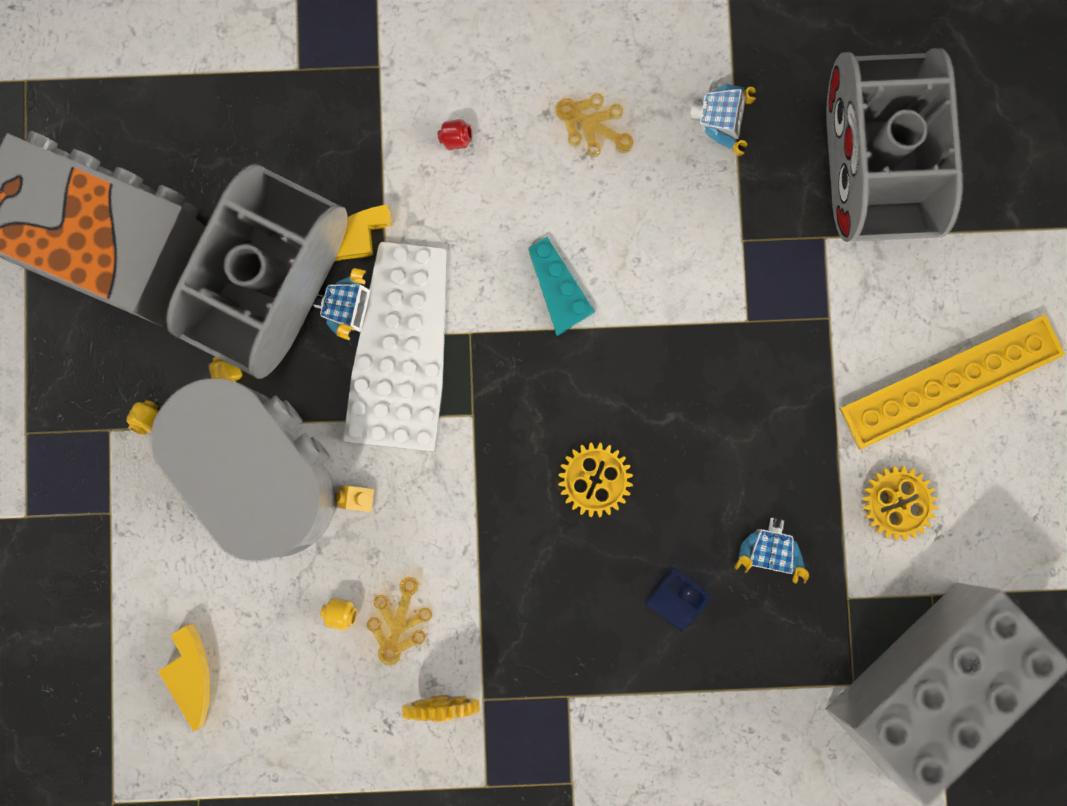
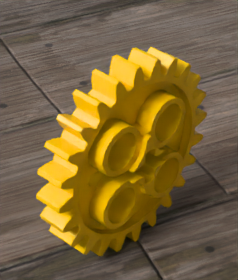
M590 443L589 450H586L581 445V453L572 450L574 458L566 456L569 464L561 465L566 470L565 473L558 475L564 478V481L558 484V486H565V490L561 492V495L568 494L569 497L565 502L573 501V510L578 506L581 507V515L585 510H588L589 517H592L594 511H597L598 516L601 517L602 510H605L610 515V507L619 510L617 502L625 504L626 502L622 496L630 495L625 489L626 487L633 486L632 483L627 482V478L632 477L633 474L626 473V470L631 466H623L622 463L626 458H617L619 450L613 454L610 453V445L605 450H602V443H599L597 449H594L593 444ZM585 459L594 460L596 466L593 471H586L584 469L583 462ZM604 461L605 464L599 475L601 484L595 485L590 499H587L586 495L592 484L589 477L596 475L600 462ZM611 467L615 469L617 475L614 480L605 478L604 472L606 468ZM579 479L585 481L587 485L583 493H579L574 489V483ZM600 488L605 489L608 493V497L604 502L598 501L595 497L596 491Z
M892 466L890 472L887 468L882 469V475L875 473L876 481H867L871 487L863 488V491L868 495L867 497H861V500L867 502V505L862 506L861 509L868 510V513L863 517L872 519L868 526H877L875 533L880 534L884 531V538H889L892 534V540L898 541L899 537H901L902 540L907 541L908 534L911 538H917L916 531L920 534L925 533L922 526H932L928 518H936L931 513V510L938 509L937 506L932 505V502L938 500V498L931 497L930 494L935 491V488H927L930 480L922 481L923 473L915 475L914 468L907 471L906 466H900L898 471L896 466ZM904 482L909 486L907 494L901 491V485ZM882 491L888 494V500L885 503L880 500ZM915 494L918 496L914 500L901 503L900 507H892L881 512V508L896 504L900 499H908ZM912 504H916L918 507V513L915 516L910 511ZM892 512L897 515V522L895 524H892L889 520Z
M449 695L430 697V699L415 700L412 703L403 704L402 718L414 719V721H451L455 718L479 713V699L467 698L466 696L449 697Z

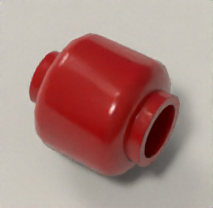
M462 119L445 121L441 126V130H438V140L447 150L464 149L472 141L471 126Z

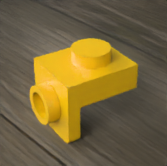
M340 485L336 493L337 508L371 512L374 489Z

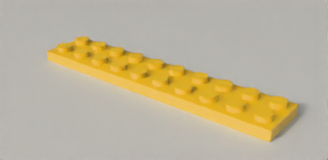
M1046 314L845 405L839 408L858 450L1059 359L1066 354Z

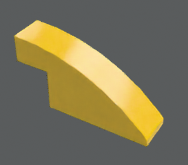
M388 204L369 208L347 217L345 235L335 261L374 256L370 229L393 227Z
M192 623L170 635L182 656L160 669L158 673L191 729L195 732L205 725L210 699V676L201 638Z

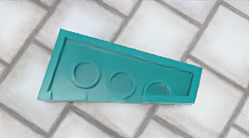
M545 237L530 246L528 251L557 337L593 315L595 311L549 238Z

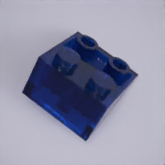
M671 567L645 602V605L683 632L702 613L713 596L676 568Z

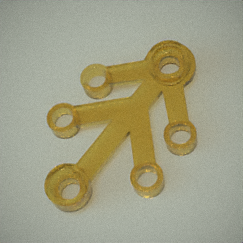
M595 93L590 99L574 102L568 98L561 99L556 104L555 113L560 120L565 121L568 131V143L571 146H578L582 138L581 134L576 131L575 120L583 126L589 156L597 157L601 152V146L596 142L594 131L615 142V147L620 153H627L632 149L633 138L627 133L619 134L599 123L609 119H620L623 114L621 105L614 104L609 110L585 115L579 111L591 107L594 109L602 107L604 98L601 94ZM598 98L601 102L595 104L593 99ZM568 106L571 110L564 112L562 108ZM618 109L620 114L615 115L612 113V110ZM572 136H577L579 140L577 142H573L570 138ZM625 138L629 143L623 145L620 140ZM595 146L598 148V151L593 153L590 151V148Z
M406 577L400 582L399 588L402 596L395 617L388 606V598L385 595H378L374 599V606L380 610L391 631L389 640L381 629L382 622L378 617L370 618L367 622V628L373 632L380 645L378 658L385 665L396 664L401 657V652L415 644H422L426 639L424 631L416 630L410 638L398 643L401 633L432 618L431 609L424 607L418 614L405 620L411 596L419 588V583L414 577ZM409 581L414 584L412 590L406 588V583ZM381 597L385 600L384 606L377 604L378 598ZM426 610L429 612L428 619L421 617L422 611ZM372 620L378 622L377 628L371 627L370 622ZM416 633L422 634V641L415 640L414 636ZM387 649L393 650V657H388L386 655Z

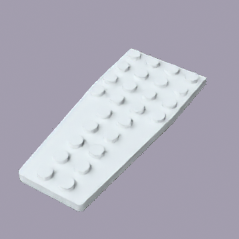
M388 242L379 244L369 289L371 291L352 370L343 442L435 452L443 387L447 253L445 249Z

